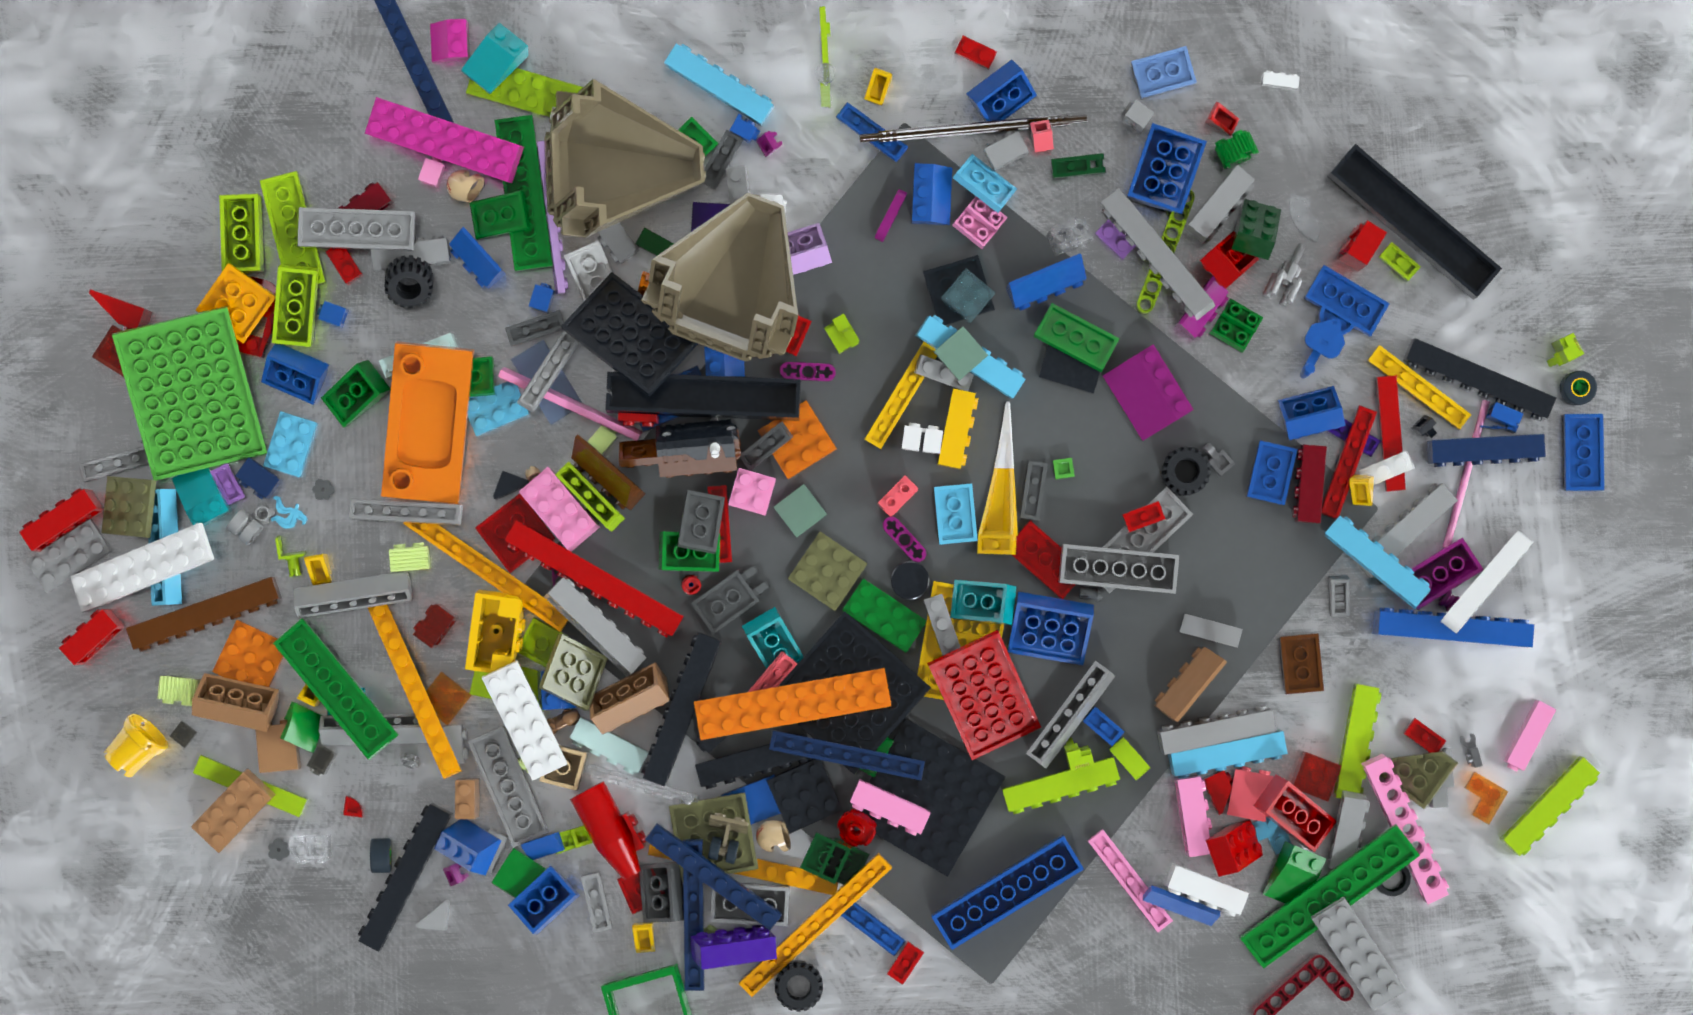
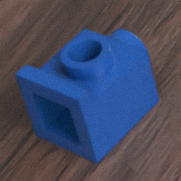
M738 114L730 128V132L751 144L752 140H757L761 131L755 127L756 124L747 118L744 121L742 120V115Z

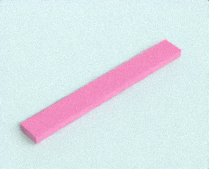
M506 367L502 368L498 375L500 378L523 389L531 381L530 378ZM551 388L544 396L545 399L635 441H638L643 434V431L633 426H623V422H619L618 419Z

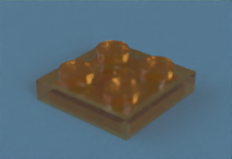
M442 671L426 690L438 719L447 726L472 696Z

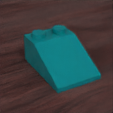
M498 23L486 35L463 66L461 72L491 94L528 57V45L501 23Z
M210 467L172 478V482L192 525L203 523V526H206L233 511L227 505L213 479Z
M954 580L950 618L1012 625L1016 586Z
M775 607L742 625L746 636L766 669L782 651L795 660L797 664L803 659L802 652Z

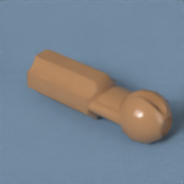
M566 708L562 714L546 720L553 734L566 726L576 725L580 719V714L575 708Z

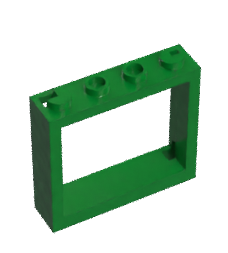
M678 964L603 984L601 990L608 1014L619 1015L613 991L672 975L683 1014L692 1015Z

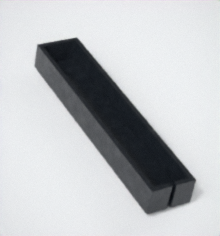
M1357 144L1352 146L1328 174L1330 179L1470 298H1477L1502 269Z
M607 372L606 389L608 392H612V396L610 393H606L605 410L607 413L799 421L801 379L670 374L654 393L648 397L618 372Z

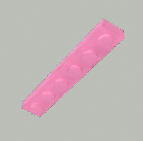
M1103 829L1087 840L1157 932H1160L1173 921L1164 908L1143 901V895L1148 890V887Z

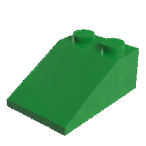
M366 360L355 364L321 399L342 427L345 428L378 403L391 391V388L371 362Z
M660 531L658 570L719 572L720 533L716 553L712 554L677 547L679 532Z
M1285 841L1263 895L1286 904L1317 881L1326 858Z

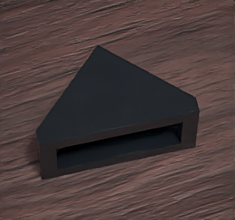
M502 471L493 497L495 500L503 498L522 489L530 481Z

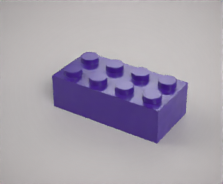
M753 925L751 928L735 927L734 930L730 931L720 929L716 930L715 933L709 934L707 932H699L695 936H690L692 959L701 970L777 959L776 936L763 925Z

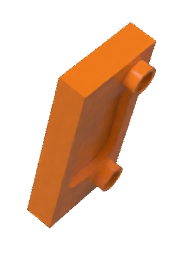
M399 341L395 343L382 497L459 504L474 349Z

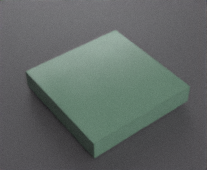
M964 326L934 351L958 381L988 356Z
M804 484L774 506V509L796 538L827 515Z

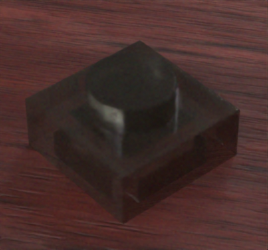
M181 721L170 737L186 748L198 732L184 721Z

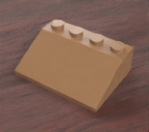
M1198 647L1191 655L1193 659L1190 663L1185 662L1179 669L1181 674L1177 678L1173 677L1167 684L1169 687L1165 693L1161 692L1154 700L1157 702L1154 706L1172 721L1178 722L1227 663L1226 660L1206 647L1201 649Z

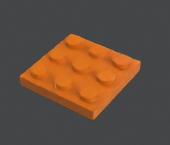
M807 400L800 404L799 421L774 420L758 430L762 437L777 424L783 422L793 435L791 440L772 454L787 479L792 478L837 449Z
M236 620L212 672L224 678L270 687L284 658L273 644L278 638L240 620Z

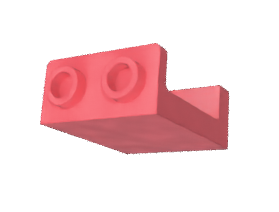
M905 475L877 505L892 517L918 491V487Z
M1244 766L1240 767V769H1235L1227 815L1266 822L1267 816L1253 805L1274 776L1270 775V771L1259 770V773L1251 772L1252 768Z

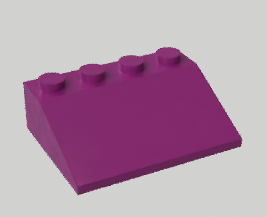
M1154 344L1103 375L1104 380L1142 441L1194 410Z

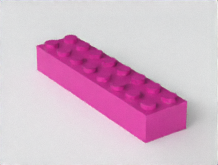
M378 97L375 99L364 133L509 183H513L524 149L523 146Z

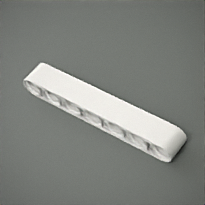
M1518 530L1447 612L1441 622L1457 634L1534 542Z

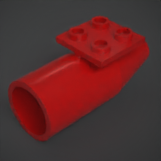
M603 781L571 798L570 801L597 851L624 880L640 872L641 869L636 851L646 846V835L643 830L639 832L636 826L638 821L633 813L630 815L628 811L623 815L621 814L605 782Z

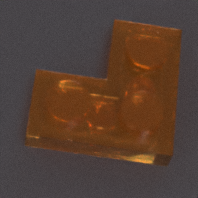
M1473 772L1464 787L1480 797L1471 815L1489 825L1508 791L1480 774Z

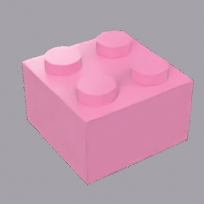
M739 468L728 505L766 516L776 478Z

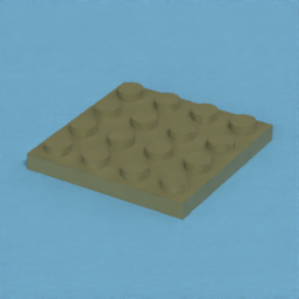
M745 792L669 805L674 835L681 841L683 839H703V856L727 874L758 869ZM721 813L726 815V818L734 819V817H740L749 823L747 834L734 831L729 833L727 845H729L730 840L739 842L734 864L726 863V856L719 855L717 860L708 858L712 837H721V844H723L725 835L724 829L709 826L710 815ZM679 865L681 879L683 882V867Z

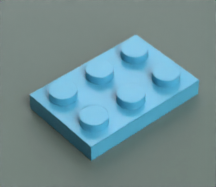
M973 154L953 176V179L997 213H999L1017 190L1016 187Z
M507 381L495 386V395L470 397L468 418L476 436L529 415L528 409L517 404L521 396L517 385Z
M280 411L263 466L301 478L318 423Z
M972 483L934 487L939 545L978 541Z

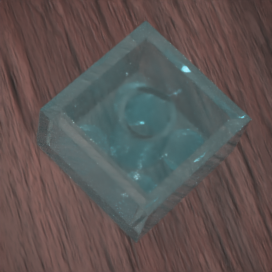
M966 268L942 296L941 301L971 324L996 292Z

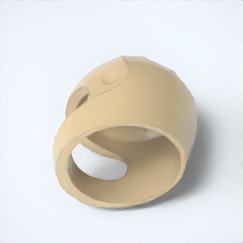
M457 170L448 177L446 183L447 191L453 199L470 203L481 192L484 178L480 174H474L469 177L468 170ZM477 181L476 186L473 189H470L472 185Z
M769 820L758 827L756 840L763 850L773 852L775 845L779 846L784 852L791 849L790 836L783 821Z

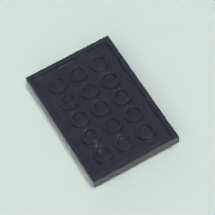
M611 272L561 325V328L650 397L698 343L672 334L668 329L669 325L665 321L661 322L652 313L653 308L641 301L643 295Z

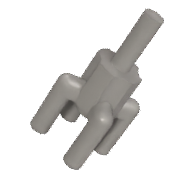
M1299 243L1291 261H1284L1278 273H1272L1264 290V297L1270 298L1271 294L1276 295L1279 287L1282 286L1286 289L1279 304L1284 307L1287 306V303L1293 304L1302 284V280L1298 278L1301 272L1298 262L1306 247L1305 245Z

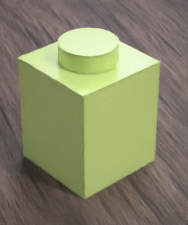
M601 425L587 442L604 455L618 439L615 435L617 432Z

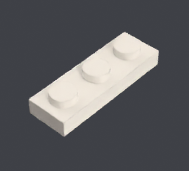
M1406 450L1356 471L1354 475L1374 476L1375 485L1415 467Z

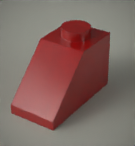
M1224 770L1202 778L1205 781L1206 791L1218 815L1223 813L1232 790L1230 783L1233 780L1229 772L1225 773Z

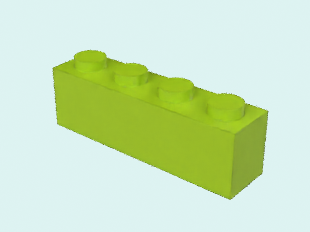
M569 461L555 474L611 532L625 519Z

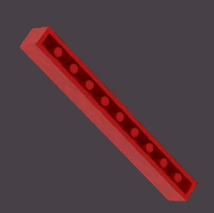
M517 520L505 538V541L508 542L507 547L516 552L519 548L525 552L523 556L532 561L535 558L540 560V565L549 571L551 568H554L558 571L557 575L561 578L568 579L569 577L573 579L575 586L582 590L587 587L592 590L591 595L598 599H601V597L608 599L607 604L616 609L618 606L625 609L624 614L633 619L635 616L641 618L640 623L649 628L652 625L658 628L657 633L666 638L668 635H674L684 617Z

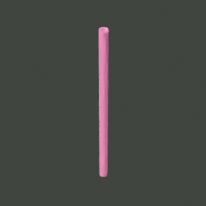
M1482 400L1472 438L1481 437L1483 428H1480V426H1484L1490 401ZM1472 461L1465 462L1456 495L1458 501L1453 506L1443 548L1448 547L1452 543L1473 466Z

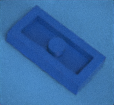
M1096 707L1083 720L1087 726L1111 746L1124 733L1119 726Z

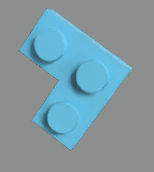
M1266 817V822L1257 820L1252 822L1256 830L1258 842L1268 838L1275 855L1280 853L1285 841L1291 843L1288 834L1268 817Z

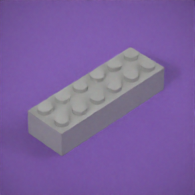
M1062 544L1058 583L1176 594L1179 555Z

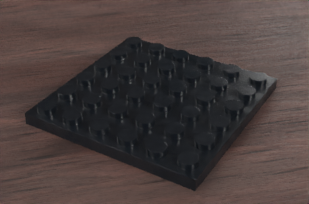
M845 611L779 685L785 686L885 668L891 707L797 723L814 739L876 751L931 689L927 683ZM844 765L854 775L860 769L857 767Z
M906 718L893 739L894 742L888 754L925 761L922 780L877 772L876 776L871 777L868 783L929 810L931 813L922 833H917L915 836L906 832V827L899 825L897 828L888 824V819L884 817L877 819L869 814L870 811L866 809L860 812L865 813L876 822L875 835L948 877L1006 776L977 759L971 760L970 755Z

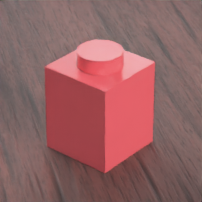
M1049 120L1030 123L1031 141L1034 151L1044 152L1054 149Z

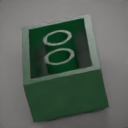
M1244 199L1237 219L1232 250L1269 260L1276 243L1281 209L1258 203L1255 200Z

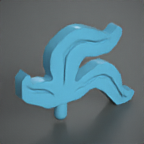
M273 497L276 500L277 511L281 514L290 513L287 518L276 515L271 518V521H276L285 529L294 527L297 519L302 521V525L306 524L307 517L302 511L298 510L299 504H296L294 508H286L282 503L281 497Z

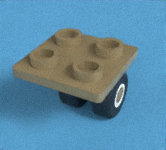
M721 813L710 815L709 826L724 829L725 835L723 844H721V837H712L708 858L717 860L719 855L726 856L725 862L734 864L739 842L730 840L729 845H727L729 833L734 831L747 834L749 823L740 817H734V819L726 818V815Z

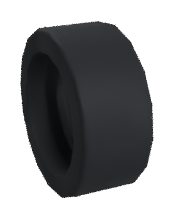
M1405 866L1400 870L1403 875V881L1399 887L1388 889L1383 884H1380L1376 887L1377 890L1387 896L1395 897L1403 894L1408 889L1411 881L1409 869Z

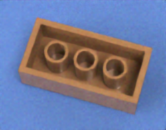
M655 662L596 692L590 705V719L603 735L624 723L631 722L640 715L647 714L658 706H663L666 702L670 701L667 677Z
M204 673L192 698V716L267 732L278 708L279 689Z
M247 768L199 817L191 828L220 853L276 794Z

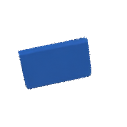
M559 832L521 844L528 858L532 860L565 850Z

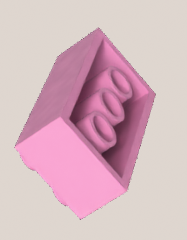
M547 467L523 487L519 493L565 548L572 552L598 530L600 526L572 492L555 475L556 473Z
M1198 775L1181 779L1174 778L1185 855L1188 857L1208 855L1210 851L1206 840L1211 837L1209 830H1212L1210 818L1206 815L1209 805L1208 800L1203 796V791H1206L1205 781Z
M859 779L850 798L853 808L860 811L866 809L870 811L869 814L877 819L884 817L888 819V824L897 828L899 825L906 827V832L915 836L917 833H922L931 813L921 806Z

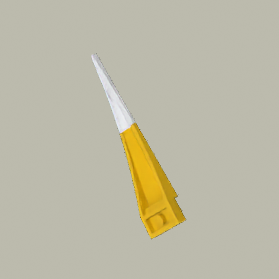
M1008 401L1005 403L994 471L978 533L977 554L1016 555L1018 528L1010 402Z

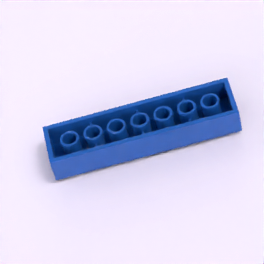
M1379 608V611H1374L1372 634L1533 647L1535 624H1529V620L1513 619V622H1510V618L1494 617V621H1490L1491 617L1475 616V619L1470 617L1456 634L1441 622L1447 613L1440 612L1437 613V616H1433V612L1418 611V614H1413L1414 610L1399 609L1397 613L1394 612V608Z
M1062 834L931 914V917L949 947L953 950L1081 872L1084 868Z

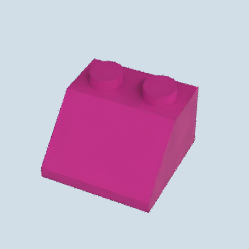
M448 19L430 24L432 62L469 60V23L466 19Z

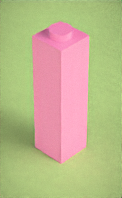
M1535 700L1503 760L1508 763V768L1516 772L1518 769L1525 770L1556 709L1539 700Z

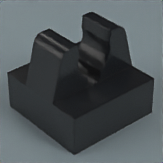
M1424 415L1411 427L1416 434L1421 436L1426 435L1433 438L1437 434L1433 428L1436 424L1435 420L1427 415Z

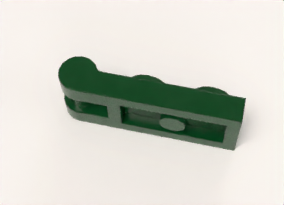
M1104 153L1051 159L1053 179L1106 173V167L1103 166V160H1105ZM1090 161H1095V168H1091Z

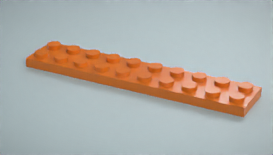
M885 668L694 701L700 740L891 707Z

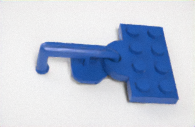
M1323 265L1304 299L1318 306L1320 310L1318 314L1319 323L1312 324L1305 335V343L1313 351L1303 366L1300 377L1305 379L1315 372L1314 365L1320 355L1329 359L1336 358L1345 345L1343 335L1349 333L1353 328L1371 337L1390 303Z

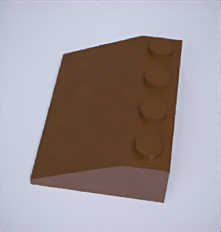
M578 434L575 436L571 457L576 462L574 466L580 472L585 470L589 474L587 478L595 485L599 483L603 486L601 491L608 497L613 495L617 499L615 503L624 510L626 507L631 511L646 493L589 442Z

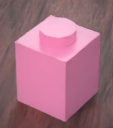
M431 157L430 160L425 158L418 180L439 188L446 166L442 164L441 159Z

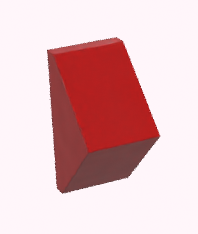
M1216 102L1205 123L1231 136L1240 119L1222 104Z

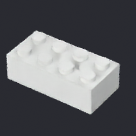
M1172 863L1164 883L1168 887L1167 890L1180 896L1182 892L1186 894L1185 897L1195 902H1199L1200 899L1204 901L1203 904L1213 909L1221 907V911L1234 917L1235 914L1241 915L1249 894L1243 889Z

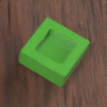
M1072 458L1053 460L1055 480L1075 477Z

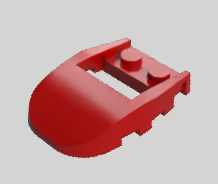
M250 277L276 295L275 284L265 279ZM275 300L263 315V317H267L263 337L249 335L244 344L237 340L241 353L265 357L263 352L267 343L270 344L273 335Z

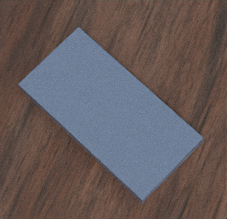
M542 340L512 358L511 361L519 374L532 379L550 352V349L546 342ZM561 370L550 388L582 403L565 373ZM545 398L539 404L551 425L573 412Z

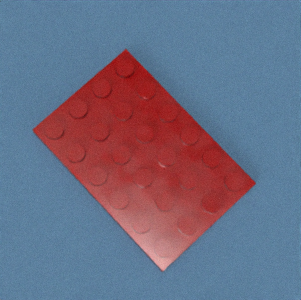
M998 630L927 663L971 760L1042 728Z

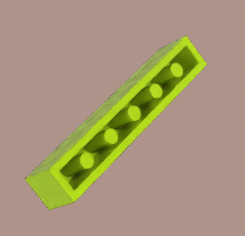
M1360 684L1353 685L1333 797L1341 799L1343 790L1363 794L1362 780H1365L1367 775L1361 763L1370 759L1371 749L1368 748L1369 742H1372L1374 738L1372 726L1373 723H1376L1378 712L1375 710L1376 705L1381 701L1380 688Z
M1579 756L1499 839L1516 855L1527 854L1532 848L1530 845L1535 840L1539 841L1545 835L1544 831L1557 823V817L1561 813L1565 814L1572 807L1570 804L1575 799L1578 800L1584 795L1585 792L1583 790L1588 785L1592 786L1598 780L1597 776L1600 772L1584 757Z
M1114 757L1095 761V765L1081 767L1072 771L1068 769L1003 788L1002 792L1008 812L1018 814L1024 812L1025 807L1031 806L1034 809L1043 806L1042 802L1050 801L1051 804L1061 801V797L1066 795L1072 798L1079 796L1080 791L1087 790V793L1098 790V786L1104 784L1106 787L1116 785V781L1120 780Z

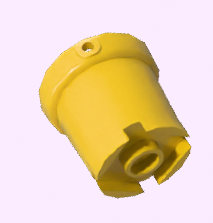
M132 713L127 716L122 729L104 750V753H107L104 757L115 770L119 772L121 769L127 771L124 774L126 777H133L155 755L163 753L168 748V742L160 730L140 715Z

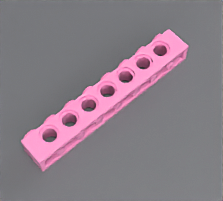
M1380 754L1361 763L1390 828L1397 824L1403 832V827L1406 824L1411 825L1410 830L1403 833L1411 844L1414 841H1418L1416 850L1420 856L1407 866L1423 901L1430 904L1449 895L1447 892L1449 886L1445 878H1441L1439 874L1441 868L1438 862L1432 859V848L1429 843H1425L1423 839L1425 833L1422 827H1418L1415 821L1418 819L1417 815L1408 806V802H1410L1408 795L1405 791L1402 792L1400 788L1402 782L1399 776L1393 773L1392 768H1394L1392 760L1390 757L1387 758L1385 755ZM1387 772V778L1384 781H1380V774ZM1394 789L1395 795L1392 798H1388V791ZM1398 807H1403V812L1400 815H1395V810ZM1426 858V864L1419 867V861ZM1429 876H1434L1433 882L1427 884V878Z

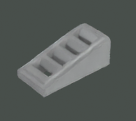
M1347 575L1328 576L1330 616H1350V578ZM1344 590V593H1335V591ZM1344 598V601H1335V599ZM1335 606H1345V609H1335Z

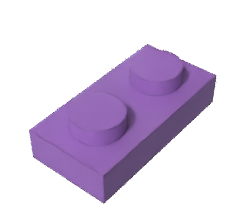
M1109 219L1095 233L1121 260L1135 247V245L1131 247L1125 239L1126 236L1122 232L1120 233Z
M225 463L210 472L228 506L246 497L229 463Z

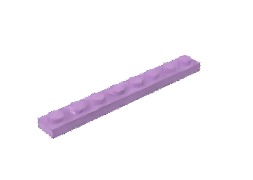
M537 141L536 147L553 262L552 272L555 294L563 295L566 292L565 289H568V281L563 276L565 261L561 259L560 254L563 251L562 241L558 240L560 227H557L554 223V216L549 215L547 212L544 141Z

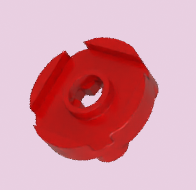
M855 808L844 813L837 823L841 839L854 847L869 845L876 834V822ZM854 826L858 827L860 830L855 831Z

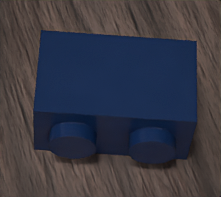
M250 457L247 458L235 475L239 479L237 481L245 488L250 486L255 490L253 494L260 499L264 497L270 499L283 481Z

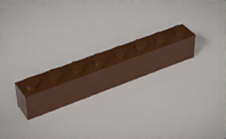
M269 577L127 627L126 631L133 650L139 649L140 652L151 649L150 645L157 643L160 646L168 643L169 638L176 637V639L187 636L186 632L194 630V633L205 630L206 625L212 624V626H217L224 623L223 619L230 617L231 620L242 617L241 613L248 611L250 614L259 611L260 606L267 605V607L276 605L278 604L277 600L282 599L275 577Z

